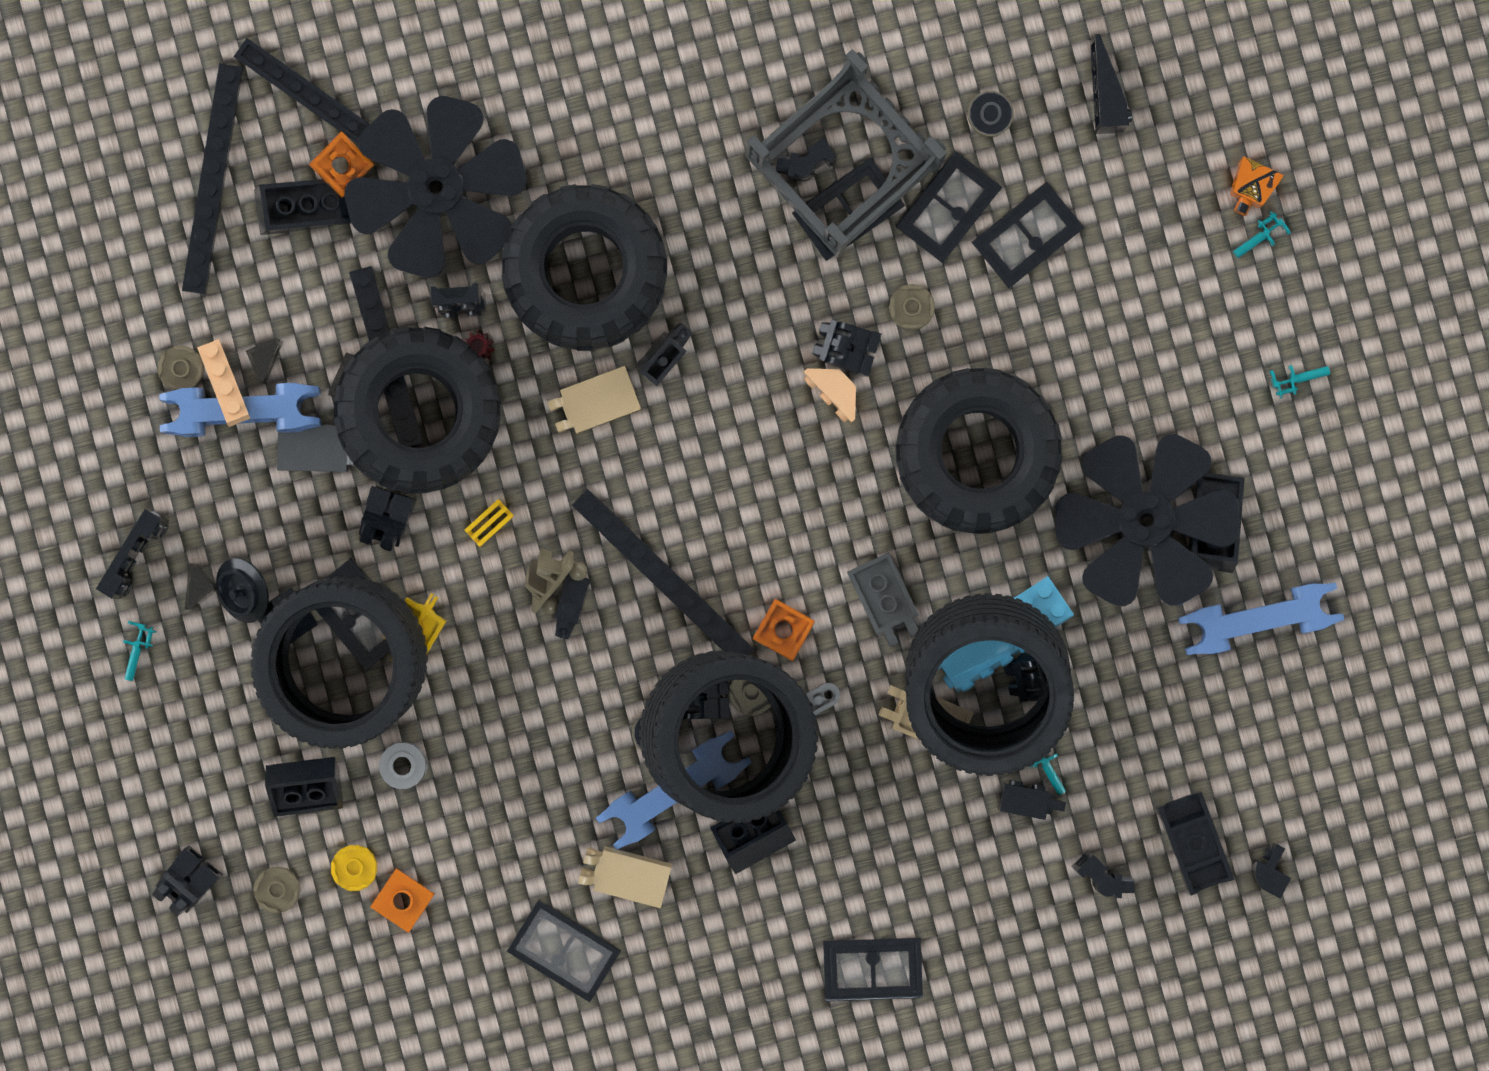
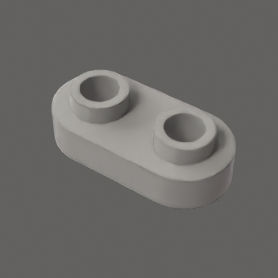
M832 683L822 684L806 693L813 705L812 712L815 715L835 705L840 699V691ZM831 690L833 693L832 698L826 699L824 692Z

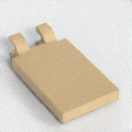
M625 366L560 390L562 397L547 402L551 412L562 407L567 420L555 423L558 433L574 428L576 434L641 410Z
M890 685L887 694L899 698L895 711L881 706L878 715L893 721L892 729L918 739L916 731H913L906 707V691ZM936 697L940 705L949 714L960 721L970 723L974 712Z
M607 846L604 847L603 852L590 847L587 848L583 863L588 865L596 864L595 871L583 867L578 884H595L593 891L661 908L672 867L671 863Z

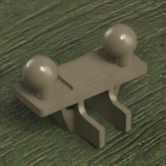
M542 547L538 560L531 559L525 577V587L533 594L531 612L536 614L542 608L546 614H555L559 601L551 595L569 573L570 577L576 581L583 580L586 577L587 567L581 562L573 561L574 552L569 550L563 559L558 561L552 559V552Z

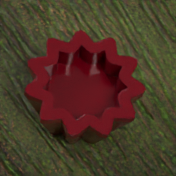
M478 330L475 334L470 332L469 338L463 339L484 360L485 358L491 359L490 353L495 351L491 346L494 340L489 339L488 333L482 334Z

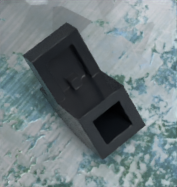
M1273 843L1272 846L1268 845L1262 856L1264 858L1263 863L1254 859L1252 876L1261 889L1281 899L1291 878L1275 870L1285 848Z

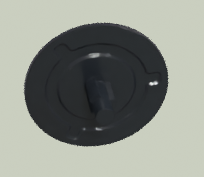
M232 558L225 561L220 566L216 577L217 593L221 604L231 616L241 622L253 623L260 620L265 615L269 604L268 588L263 576L247 560Z

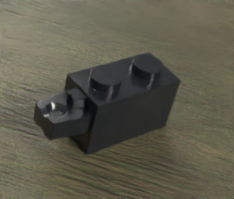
M681 322L668 334L664 331L635 365V368L654 385L658 386L687 352L683 347L692 332Z
M569 573L567 574L555 618H557L555 636L569 640L575 625L579 624L591 579L584 578L583 580L576 581L570 577Z
M1010 779L1009 784L1003 783L998 806V810L1001 812L1046 820L1047 814H1052V809L1065 811L1066 802L1054 800L1055 794L1045 791L1046 786L1032 784V788L1023 787V782Z

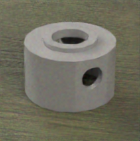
M399 742L388 747L381 755L379 762L380 774L383 780L391 787L408 789L420 783L426 776L428 758L424 750L417 744ZM399 757H406L411 762V769L406 775L397 774L393 768L394 761Z

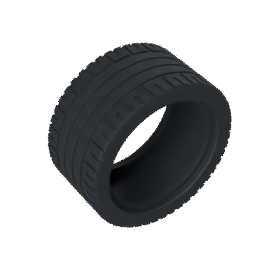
M334 576L333 578L329 577L318 580L283 599L266 616L267 619L263 620L261 628L256 634L257 638L253 643L254 649L251 652L253 687L256 688V696L260 699V704L262 708H265L268 717H271L272 721L276 725L278 724L282 731L289 733V736L296 737L298 741L307 742L311 746L317 745L319 748L328 747L329 749H336L339 747V749H343L348 746L354 747L358 744H364L369 740L371 741L384 733L410 709L422 689L421 685L424 683L425 673H427L426 663L428 662V656L426 652L428 650L427 645H425L426 638L422 633V626L419 625V620L417 616H414L411 607H408L407 603L403 599L401 600L397 593H393L390 588L383 587L381 583L372 582L370 579H362V577ZM324 607L347 608L367 617L383 633L390 647L393 673L389 689L377 707L359 714L332 713L313 704L300 691L290 670L289 647L296 627L310 611Z
M985 593V595L974 594L971 597L970 595L964 596L963 599L958 598L953 600L952 603L945 604L942 609L936 610L934 615L931 614L927 621H924L920 626L921 629L916 632L906 659V707L913 731H916V736L921 740V744L928 748V752L933 756L935 755L936 759L945 762L947 766H953L958 771L963 770L965 773H975V775L980 776L982 774H986V776L997 774L999 776L1004 775V773H1014L1016 770L1021 771L1025 769L1024 767H1030L1034 765V762L1043 759L1044 755H1048L1051 749L1055 748L1058 744V740L1062 739L1064 731L1067 730L1074 707V688L1069 656L1065 642L1053 622L1049 621V618L1042 614L1039 609L1033 608L1031 604L1024 603L1023 600L1018 598L1014 599L1012 596H1002V594L996 593L995 595ZM979 641L1010 643L1029 653L1039 663L1046 675L1044 689L1035 705L1026 714L1012 722L992 727L975 726L953 717L940 705L931 688L936 671L950 654L963 646Z
M709 651L706 654H696V656L686 658V661L682 660L677 663L676 667L673 666L669 669V672L665 673L661 677L662 679L655 684L654 690H651L649 694V699L646 700V707L642 711L643 717L640 720L641 730H639V736L641 737L640 747L643 750L641 751L642 756L645 758L644 762L646 767L649 768L651 777L654 778L656 784L670 798L712 820L730 823V821L733 823H740L741 821L750 822L752 819L758 820L762 816L766 817L771 815V812L780 810L781 806L784 807L789 803L790 799L796 796L797 791H800L803 787L802 784L806 783L808 774L812 771V764L816 759L815 752H817L818 748L816 745L818 742L816 732L818 727L815 724L816 717L812 712V705L808 702L809 698L803 693L802 687L797 685L796 680L778 666L738 652ZM729 680L749 681L765 695L775 715L777 736L771 758L755 778L742 786L718 791L701 788L687 773L679 753L678 736L683 716L692 701L707 688Z

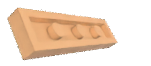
M218 339L197 347L228 427L250 419L220 340Z

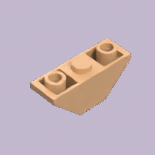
M807 368L803 372L806 376L803 380L812 389L816 387L822 393L820 398L828 406L831 403L837 409L836 415L844 423L847 420L852 423L855 420L856 386L840 369Z

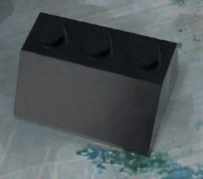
M335 757L266 765L265 788L274 817L343 808L340 775Z
M780 810L771 812L769 816H762L758 820L752 819L750 822L741 821L740 823H733L730 821V823L721 821L710 827L735 875L796 841Z

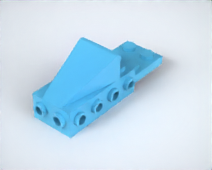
M1048 576L1014 598L1021 599L1024 603L1027 602L1033 608L1039 609L1042 614L1049 618V621L1053 622L1055 628L1074 616V613ZM979 641L963 646L950 654L938 669L941 668L946 675L943 677V680L949 689L954 687L957 693L961 690L965 692L975 685V681L980 678L985 679L994 673L995 668L1000 665L1002 667L1014 660L1013 657L1020 652L1024 654L1026 651L1002 641Z

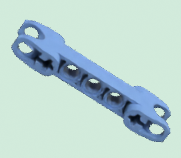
M298 383L276 384V395L242 397L250 419L240 423L276 422V431L282 433L301 432L322 426L320 418L303 416L300 408L305 399L321 395V388L319 386ZM180 388L175 391L159 394V401L167 404H177L180 408V414L176 421L160 425V432L162 434L202 437L205 436V425L227 424L218 399L205 398V389Z
M1336 583L1307 584L1291 588L1293 600L1223 615L1221 604L1200 608L1185 616L1178 617L1179 624L1196 623L1202 630L1201 641L1194 646L1185 648L1186 655L1215 654L1231 650L1229 638L1299 623L1301 634L1322 630L1332 624L1343 621V614L1327 615L1320 608L1321 597L1327 592L1337 589Z
M732 730L718 737L711 738L692 750L698 761L685 769L700 787L711 781L718 790L734 780L743 769L752 763L749 757L736 763L727 762L723 758L721 753L722 747L735 736ZM657 786L639 799L630 790L614 800L596 819L601 823L609 818L617 817L625 823V834L613 844L615 849H620L628 844L638 842L655 831L656 828L650 819L677 802L664 793L660 786Z

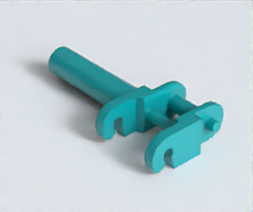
M1270 211L1269 217L1263 221L1258 220V227L1262 228L1263 232L1257 233L1235 249L1233 253L1237 258H1240L1265 239L1273 247L1275 243L1269 233L1280 226L1289 235L1291 234L1289 228L1282 219L1278 220L1276 213ZM1273 220L1276 224L1267 229L1265 225Z
M1289 365L1290 379L1279 382L1276 381L1274 371H1269L1272 377V386L1277 388L1276 396L1279 395L1280 399H1282L1284 394L1291 392L1296 395L1298 388L1295 387V382L1301 383L1330 375L1328 366L1295 375L1293 366ZM1290 383L1291 388L1281 390L1280 385Z
M128 621V624L138 626V629H140L135 642L123 640V643L133 645L124 677L125 680L133 681L141 646L145 645L147 649L149 646L153 647L150 642L152 634L157 631L153 630L151 626L148 629L145 624ZM143 630L148 631L146 642L141 641Z
M1054 753L1052 756L1043 757L1040 761L1034 762V765L1030 766V768L1033 766L1037 768V764L1041 762L1045 774L1059 796L1065 793L1066 790L1049 762L1058 756L1057 753Z

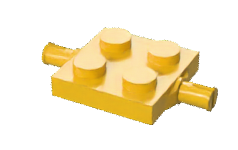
M430 593L425 604L417 603L406 597L404 600L407 603L406 605L411 607L414 616H417L419 620V625L422 626V633L426 638L425 645H427L429 652L447 620L432 610L439 597H434L435 594Z

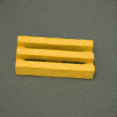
M498 499L465 529V532L481 547L507 524L514 515ZM498 506L501 508L475 533L472 532ZM505 512L508 516L480 540L478 536Z

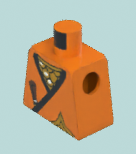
M1243 156L1239 161L1230 192L1231 196L1239 199L1234 211L1246 216L1251 206L1258 209L1261 208L1284 175Z

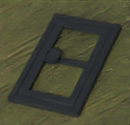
M870 157L807 201L806 205L813 212H816L837 197L850 215L853 211L843 199L841 193L867 175L879 190L885 183L886 178ZM899 199L846 247L905 207L902 200ZM793 211L792 215L824 260L828 261L835 255L802 218Z

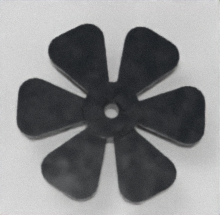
M448 96L434 98L427 107L432 159H424L408 119L399 110L390 109L384 111L359 136L358 146L363 156L409 176L407 183L360 177L351 180L346 185L344 191L351 223L359 233L365 235L378 232L412 205L418 208L388 250V259L395 269L424 278L438 276L445 266L441 216H448L465 257L473 264L481 265L489 262L504 247V243L507 241L512 226L509 218L465 199V191L500 196H516L522 193L527 184V176L520 150L513 141L507 139H500L494 142L461 168L457 169L453 166L480 131L484 122V116L477 105ZM434 183L442 184L443 188L439 193L431 192V186Z
M1168 434L1162 437L1156 447L1150 492L1143 491L1137 449L1130 438L1117 435L1085 454L1082 460L1084 474L1123 503L1121 509L1077 493L1065 494L1057 502L1056 537L1059 544L1066 550H1078L1120 532L1123 534L1121 540L1084 569L1082 580L1089 592L1118 607L1131 604L1136 599L1138 593L1143 551L1152 552L1157 591L1160 599L1165 604L1170 606L1181 605L1210 587L1213 581V573L1210 566L1174 540L1172 536L1174 532L1216 547L1225 548L1231 546L1236 542L1239 535L1238 500L1228 490H1217L1175 508H1172L1170 504L1210 471L1212 463L1211 456L1207 450L1180 435ZM1151 517L1154 519V522L1151 526L1146 527L1141 524L1142 519Z

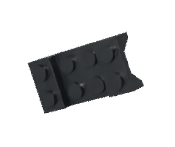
M473 283L472 286L440 289L430 286L431 305L434 308H438V313L444 315V318H458V314L467 313L468 317L482 316L481 312H487L486 294L478 283Z
M144 509L96 587V590L111 599L126 597L132 589L131 582L133 580L125 575L126 572L130 573L135 567L137 561L134 559L139 552L142 553L149 543L147 538L157 540L166 534L169 528L167 525L169 520L154 510L150 512Z
M1201 791L1156 807L1180 868V874L1188 895L1192 896L1208 887L1234 880Z

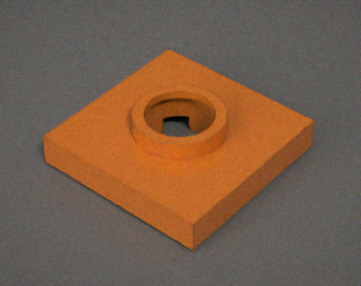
M342 131L309 164L341 197L345 196L346 185L351 180L363 177L375 165L370 159L363 156L359 148ZM336 157H343L347 160L349 166L345 173L339 174L332 167V162Z
M774 599L752 639L793 661L815 621L781 601ZM783 621L788 622L792 626V634L784 639L779 638L775 633L776 625Z
M396 868L370 908L409 933L435 893ZM406 893L410 897L408 908L400 910L395 907L393 899L396 894Z

